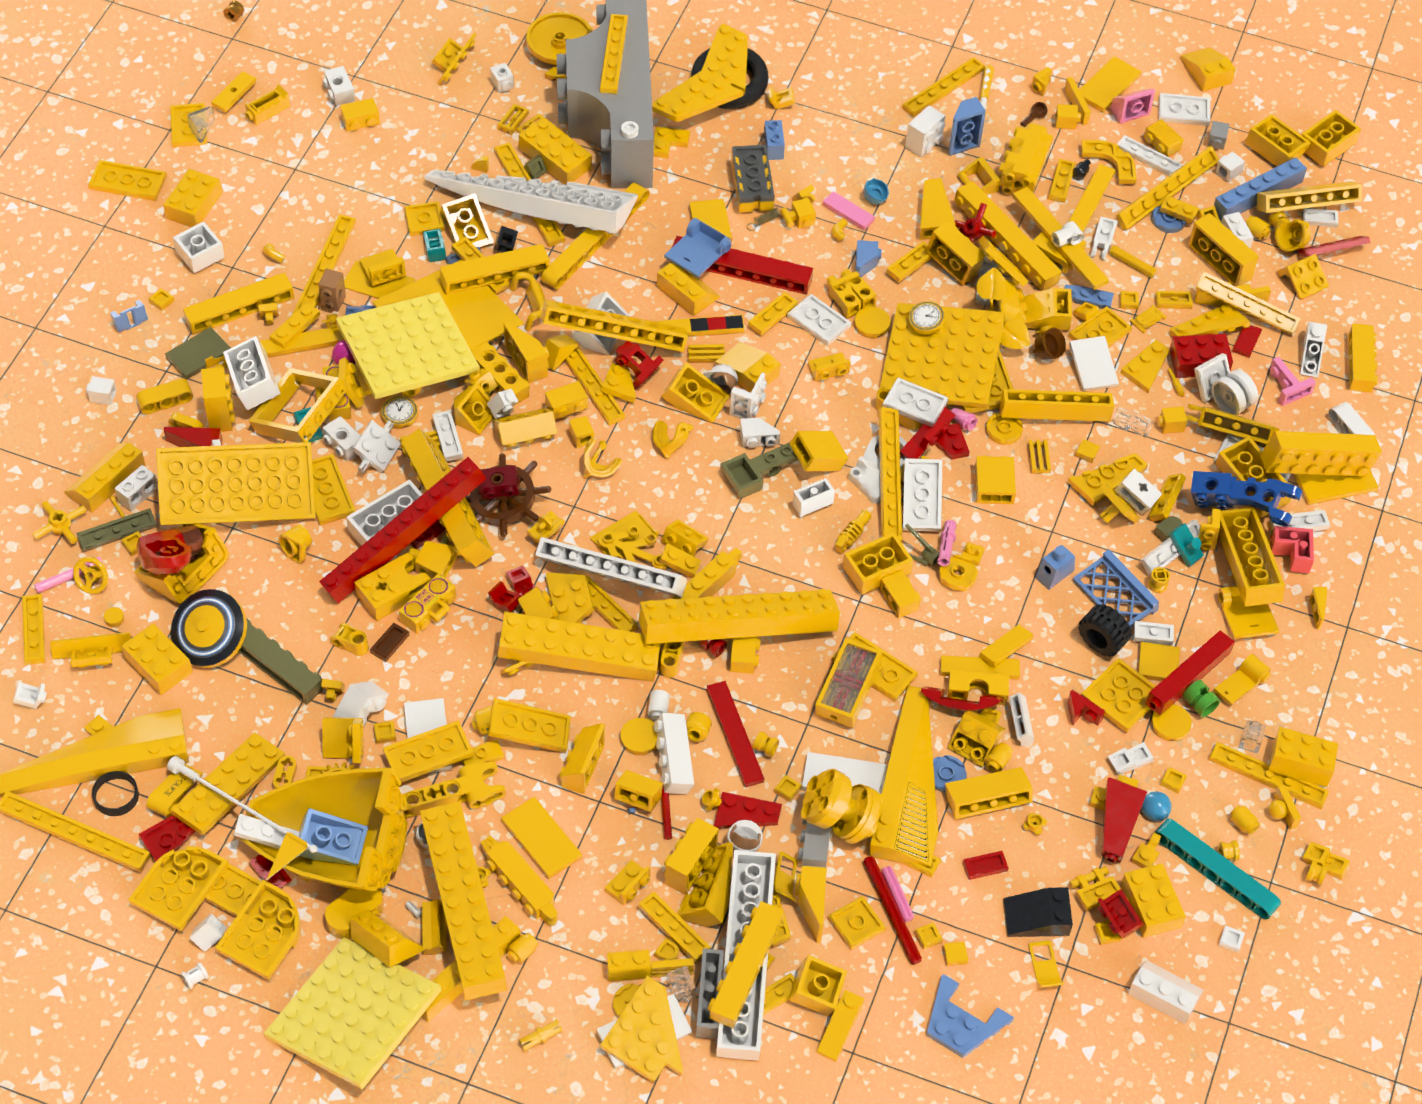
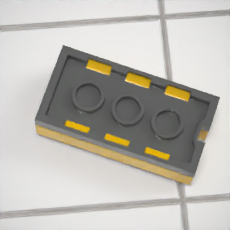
M766 144L732 146L731 163L739 212H753V209H760V211L773 210L775 195Z

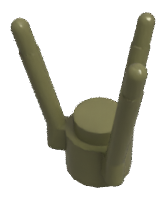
M906 524L905 527L925 546L921 553L923 558L912 554L910 556L913 560L922 563L924 566H927L928 563L933 566L939 558V552L931 547L909 524Z

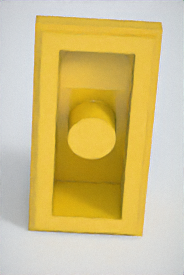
M1326 586L1314 587L1309 597L1317 630L1321 629L1325 619Z

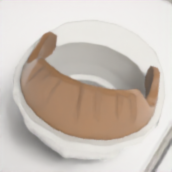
M716 365L712 370L703 373L704 376L720 388L726 389L728 394H731L733 387L738 383L737 373L730 365Z
M740 820L729 829L727 840L733 844V850L754 852L761 846L762 831L756 823L749 820Z

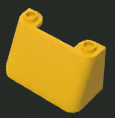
M198 523L179 526H197L204 542L201 546L203 551L196 554L197 558L190 560V563L182 571L173 574L154 575L143 569L142 565H140L134 573L141 582L171 601L181 604L190 595L196 593L228 560V549L213 527Z

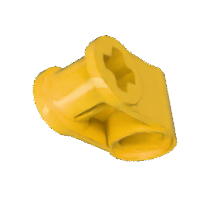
M340 623L336 634L330 637V642L335 647L344 649L357 656H363L369 651L366 633L346 623Z

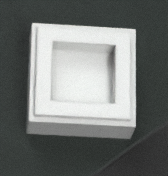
M1225 925L1218 946L1239 953L1245 932Z

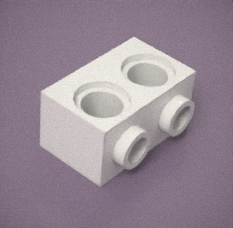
M141 465L114 489L118 502L128 510L133 511L158 489L156 475Z

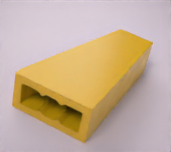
M942 178L924 180L919 240L930 239L933 232L947 220L956 226Z

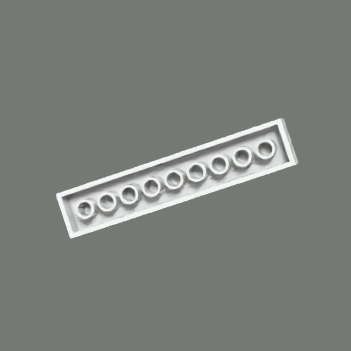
M734 850L723 980H725L727 975L725 969L728 962H733L736 956L733 955L737 943L741 944L743 941L742 932L746 924L750 925L752 921L750 915L753 908H758L761 901L772 905L775 853ZM768 954L734 1028L719 1023L716 1057L759 1061Z

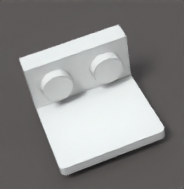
M761 373L751 393L733 387L730 397L729 415L739 419L752 418L757 415L759 404L763 403L766 398V393L764 392L767 386L765 373Z

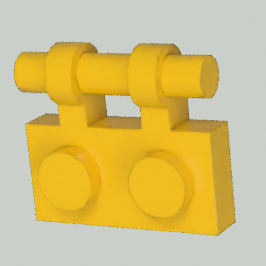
M1106 866L1100 869L1098 867L1092 869L1090 873L1086 875L1080 874L1074 880L1069 881L1071 889L1081 888L1077 890L1076 896L1085 911L1100 906L1097 900L1100 897L1104 900L1121 889L1113 876L1104 877L1109 874ZM1093 880L1097 881L1092 885L1088 884V882H1091Z

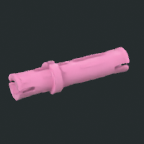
M953 520L945 522L944 531L941 533L942 542L937 560L941 566H948L950 563L957 527L956 522Z

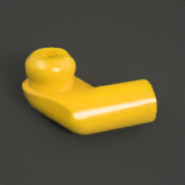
M841 218L831 230L833 237H836L838 241L845 238L843 228L848 223L844 218Z
M267 243L263 247V253L266 256L280 263L283 262L285 255L275 250L273 244Z

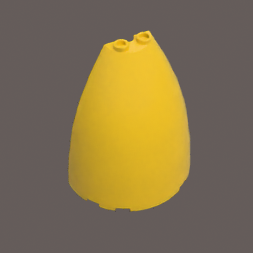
M361 768L327 772L297 780L250 800L249 807L277 825L295 831H300L303 817L309 808L368 826L358 866L317 861L297 856L283 868L300 876L340 887L377 891L379 887L383 888L390 882L391 873L396 872L400 865L407 836L408 822L404 821V811L407 809L405 794L400 792L399 786L401 781L392 768ZM246 811V816L259 819L255 815ZM241 838L243 842L272 862L275 861L279 849Z

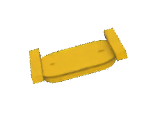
M1152 305L1149 309L1138 315L1135 320L1133 318L1130 319V322L1142 333H1145L1146 330L1144 328L1152 326L1161 318L1165 320L1167 316Z

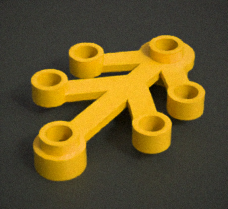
M632 525L627 531L616 534L605 531L599 535V545L603 549L608 550L610 556L623 559L621 555L617 554V548L622 550L625 559L638 563L635 561L634 555L652 563L654 568L666 570V565L657 562L660 560L661 555L654 556L638 549L647 545H655L657 537L654 533H648L645 538L624 543L621 540L637 538L639 536V528Z

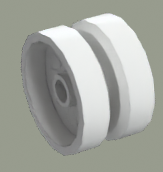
M1235 369L1212 384V396L1221 411L1238 415L1258 401V390L1255 383L1242 370Z

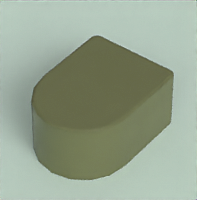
M1168 517L1156 525L1154 534L1164 542L1170 537L1168 534L1183 524V522L1178 517Z

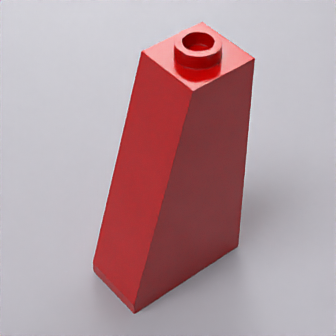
M1108 777L1105 787L1101 856H1104L1109 862L1121 863L1147 791Z

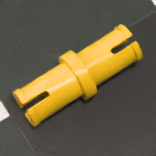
M558 1019L541 1028L537 1027L534 1032L520 1038L519 1042L522 1044L523 1050L527 1051L541 1042L545 1043L547 1042L546 1039L562 1032L563 1028L558 1026L560 1025Z

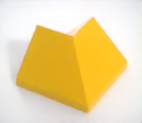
M474 383L454 398L455 424L476 435H480L494 417L487 405L491 399L478 383Z

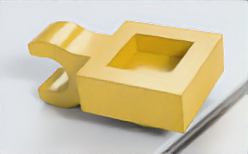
M1154 833L1148 845L1141 843L1131 862L1142 868L1153 866L1160 854L1155 849L1160 843L1159 840L1162 836Z

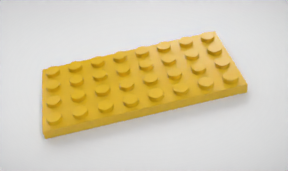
M311 442L156 448L160 526L316 518Z

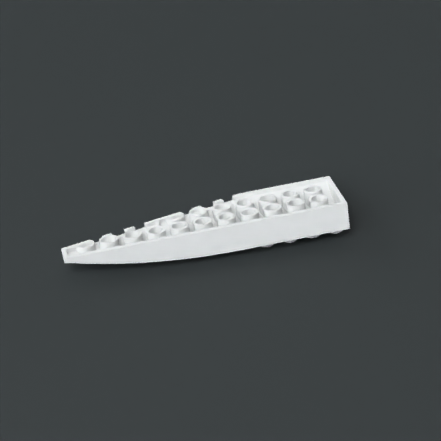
M431 170L424 176L426 180L463 196L475 194L478 201L524 215L558 221L560 224L568 223L573 224L575 227L603 230L610 234L616 233L624 226L638 198V194L576 182H567V185L559 184V181L556 180L542 183L541 179L526 181V178L497 175L496 178H488V174L474 177L471 176V173L464 172L455 175L454 171Z

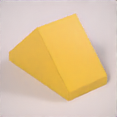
M566 334L547 338L545 347L549 352V357H547L549 368L555 371L576 349L578 343Z

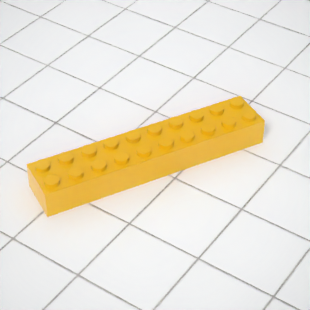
M830 589L734 596L725 595L719 597L707 596L703 598L657 601L648 600L641 601L639 609V624L646 644L838 631L840 617L839 608Z
M461 802L421 810L422 825L465 1001L508 990Z

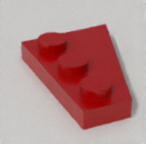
M172 815L138 835L156 862L164 854L172 850L177 851L195 830Z

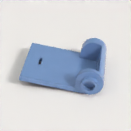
M694 218L687 226L686 235L664 255V258L699 278L718 258L730 250L732 246L731 239L699 219Z

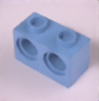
M768 120L764 122V142L767 146L769 160H784L785 142L782 120Z

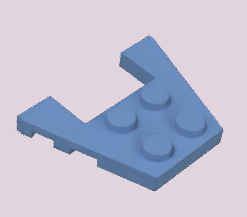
M943 974L926 1036L961 1058H964L981 1046L985 1040L992 1035H996L1006 1025L1011 1024L1014 1017L997 1007L988 1022H982L949 1001L958 989L959 983Z

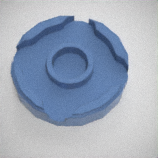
M1161 205L1154 209L1152 223L1160 231L1176 233L1185 227V221L1160 212Z
M944 755V757L938 756L933 759L936 790L946 793L945 783L966 779L965 766L958 758Z

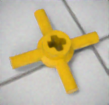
M44 501L42 507L49 515L48 524L33 532V537L38 539L53 531L57 535L64 534L71 544H75L77 538L70 530L71 520L87 512L86 508L82 505L66 514L63 510H54L48 501Z

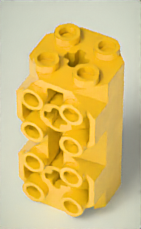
M1030 123L1027 127H1015L1013 134L1015 138H1011L1009 143L1011 150H1006L1004 156L1006 161L1001 163L999 172L1002 174L999 175L1002 191L1005 194L1013 195L1014 192L1028 187L1034 193L1051 149L1053 135L1047 133L1045 126Z

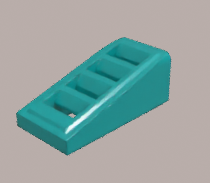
M441 230L424 231L423 236L429 262L445 260L446 251Z

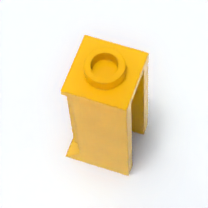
M278 84L274 90L249 104L245 103L246 118L255 125H258L289 108L288 92Z

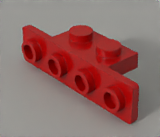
M945 407L933 427L923 424L901 449L900 455L906 459H919L930 445L932 447L939 439L938 436L940 434L943 435L947 431L950 422L956 415Z

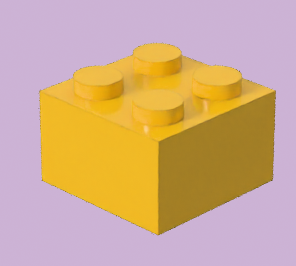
M808 955L801 962L789 1001L829 1016L836 1009L847 971Z

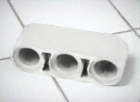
M1348 402L1329 409L1328 414L1331 421L1342 434L1375 435Z

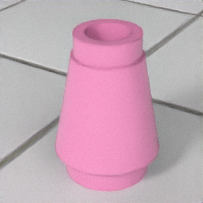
M957 408L951 410L956 415L953 420L959 423L964 430L971 431L977 425L978 419L974 414Z

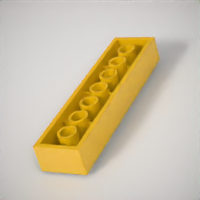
M420 428L401 440L405 447L403 452L411 459L410 465L418 473V481L426 488L424 492L451 471L438 444ZM465 497L438 519L441 525L446 527L447 532L445 533L449 540L453 541L454 551L458 556L462 555L467 563L471 562L477 567L495 554Z
M505 612L497 657L654 682L658 666L660 643L646 644L642 633Z

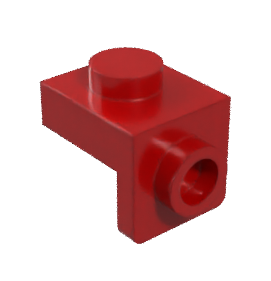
M501 581L488 592L494 607L507 612H511L519 604L518 599L521 597L520 594L507 590L505 584Z

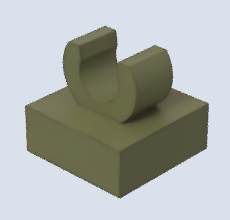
M537 155L524 164V168L531 179H536L547 172L541 156Z

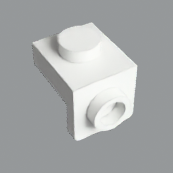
M18 682L13 703L37 709L40 703H44L47 692L44 691L45 684L41 683L39 687Z

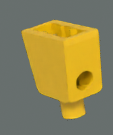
M430 541L424 543L421 551L411 548L409 551L415 558L416 572L418 574L427 573L431 579L437 574L446 579L457 558L453 545Z

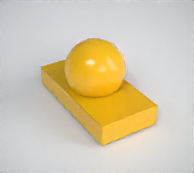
M1280 785L1274 794L1275 800L1269 805V814L1275 819L1285 818L1290 830L1296 829L1301 816L1286 786Z

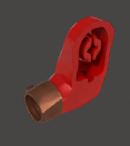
M191 525L142 536L138 539L136 547L142 568L154 575L182 571L190 563V560L197 558L196 554L203 551L201 546L204 542L199 528Z

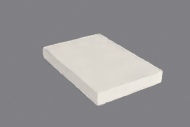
M1160 93L1159 120L1163 119V121L1171 123L1210 126V97Z
M810 294L787 313V318L827 347L848 330L852 322L813 294Z
M1105 336L1070 341L1069 346L1083 392L1119 385Z
M897 378L882 407L896 409L900 415L933 427L945 408L948 397Z

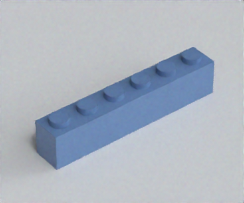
M1295 157L1216 197L1214 206L1219 219L1222 221L1224 215L1236 212L1241 214L1257 206L1258 192L1290 189L1302 183L1307 167Z

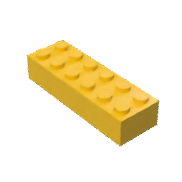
M1275 431L1260 457L1266 473L1367 476L1382 454V450L1376 435Z
M1255 507L1220 511L1219 538L1244 606L1283 602L1285 584Z

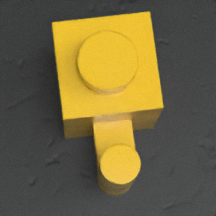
M809 198L792 202L790 212L785 207L780 210L788 227L794 226L793 221L796 222L798 228L809 227L815 224L816 212Z

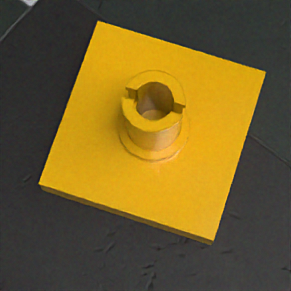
M1107 484L1100 488L1112 503L1100 514L1106 523H1109L1119 512L1134 523L1141 519L1115 490Z

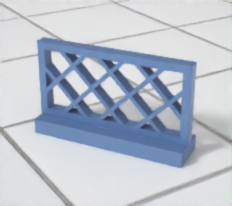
M1110 549L1103 553V557L1073 577V581L1095 604L1101 605V602H1104L1105 605L1106 602L1118 603L1117 611L1123 616L1130 617L1128 622L1130 628L1134 625L1135 621H1140L1150 613L1153 615L1159 610V601ZM1103 564L1107 568V574L1096 573V568ZM1084 576L1093 577L1092 584H1084L1080 579ZM1095 577L1106 578V586L1094 585ZM1109 578L1117 579L1120 582L1119 587L1108 586ZM1094 589L1105 590V596L1096 597L1093 594ZM1107 590L1119 591L1118 599L1107 598ZM1121 592H1130L1132 600L1120 599ZM1120 604H1131V612L1119 611ZM1142 605L1146 610L1142 613L1133 612V606Z

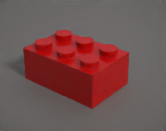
M1226 333L1173 336L1170 345V355L1176 378L1196 377L1194 368L1222 353L1227 355L1231 372L1233 358Z

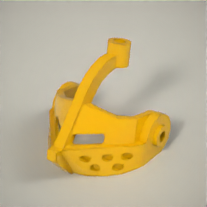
M658 420L655 422L653 429L654 444L661 450L665 458H669L674 451L685 443L689 431L693 430V425L684 422L679 423L673 439L670 440L667 424L662 420Z
M591 438L586 443L584 449V478L590 476L606 477L613 474L622 463L621 458H615L609 465H601L595 462L599 453L606 449V441L601 440L599 442V447L591 458L589 453L594 447L596 439Z

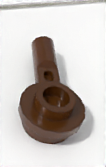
M1043 102L1034 103L1031 107V113L1020 122L1021 126L1026 127L1036 117H1045L1048 112L1046 104Z

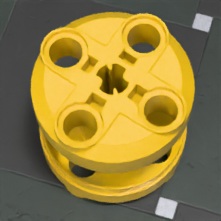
M828 769L809 780L800 816L816 827L826 829L832 826L836 836L847 843L854 844L866 837H871L875 833L881 813L883 795L867 785L856 784L852 786L851 780L844 773L836 769Z

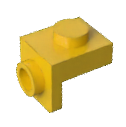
M773 86L769 87L768 101L770 104H773L776 110L795 104V93L792 87L778 92L775 91Z

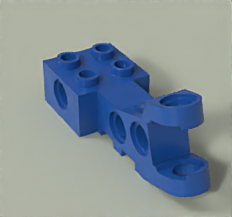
M1193 471L1191 486L1194 504L1199 508H1208L1210 506L1225 510L1233 508V505L1253 506L1270 513L1271 522L1284 527L1289 526L1292 515L1277 509L1281 497H1288L1299 501L1303 493L1299 487L1276 479H1267V482H1256V478H1248L1247 481H1237L1236 477H1232V473ZM1250 491L1256 492L1253 496H1247V493ZM1267 497L1274 498L1271 502L1264 501Z

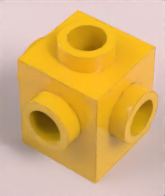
M482 368L471 373L469 378L465 380L468 387L478 383L488 396L498 386L491 372Z

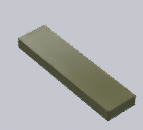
M149 508L76 534L83 552L121 540L137 531L141 533L156 528L157 524Z

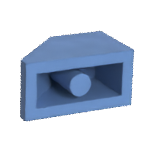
M857 240L856 271L860 274L859 277L864 276L877 267V261L881 259L882 249H878V241Z

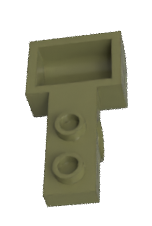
M787 443L752 459H749L746 453L720 463V469L738 496L744 498L763 489L764 480L761 476L767 474L769 477H773L782 470V467L798 461V458L790 444Z

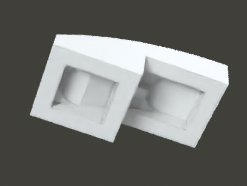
M1145 742L1129 750L1125 747L1108 756L1117 774L1140 768L1154 761Z

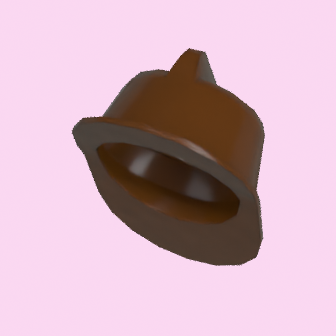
M1050 328L1043 332V334L1035 339V349L1032 352L1037 353L1042 359H1056L1063 355L1066 350V341L1062 332L1057 328Z

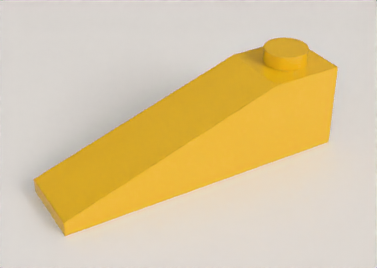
M731 842L714 848L703 866L705 871L699 878L694 880L693 884L695 887L690 895L686 894L677 913L683 920L709 927L721 924L725 919L729 903L733 844Z

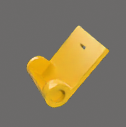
M1237 586L1219 588V603L1234 639L1277 634L1280 632L1269 604L1245 607Z

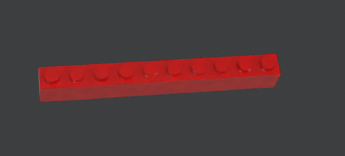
M469 457L465 458L319 581L321 585L339 604L355 590L354 582L384 566L485 481L486 477L480 468Z

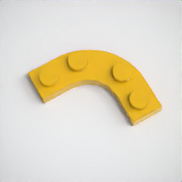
M1081 141L1082 157L1107 159L1116 166L1118 184H1136L1135 162L1128 152L1125 153L1119 148V145L1108 141Z

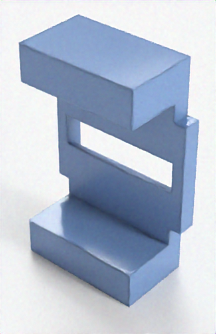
M140 300L135 302L136 306L120 312L121 314L119 315L116 311L110 313L114 327L118 332L125 329L129 330L148 319L145 306ZM130 311L134 320L132 325H130L127 313Z

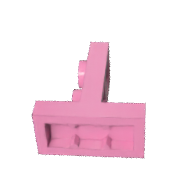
M1280 357L1273 359L1269 371L1283 389L1278 400L1281 406L1312 394L1316 384L1312 377L1299 382Z

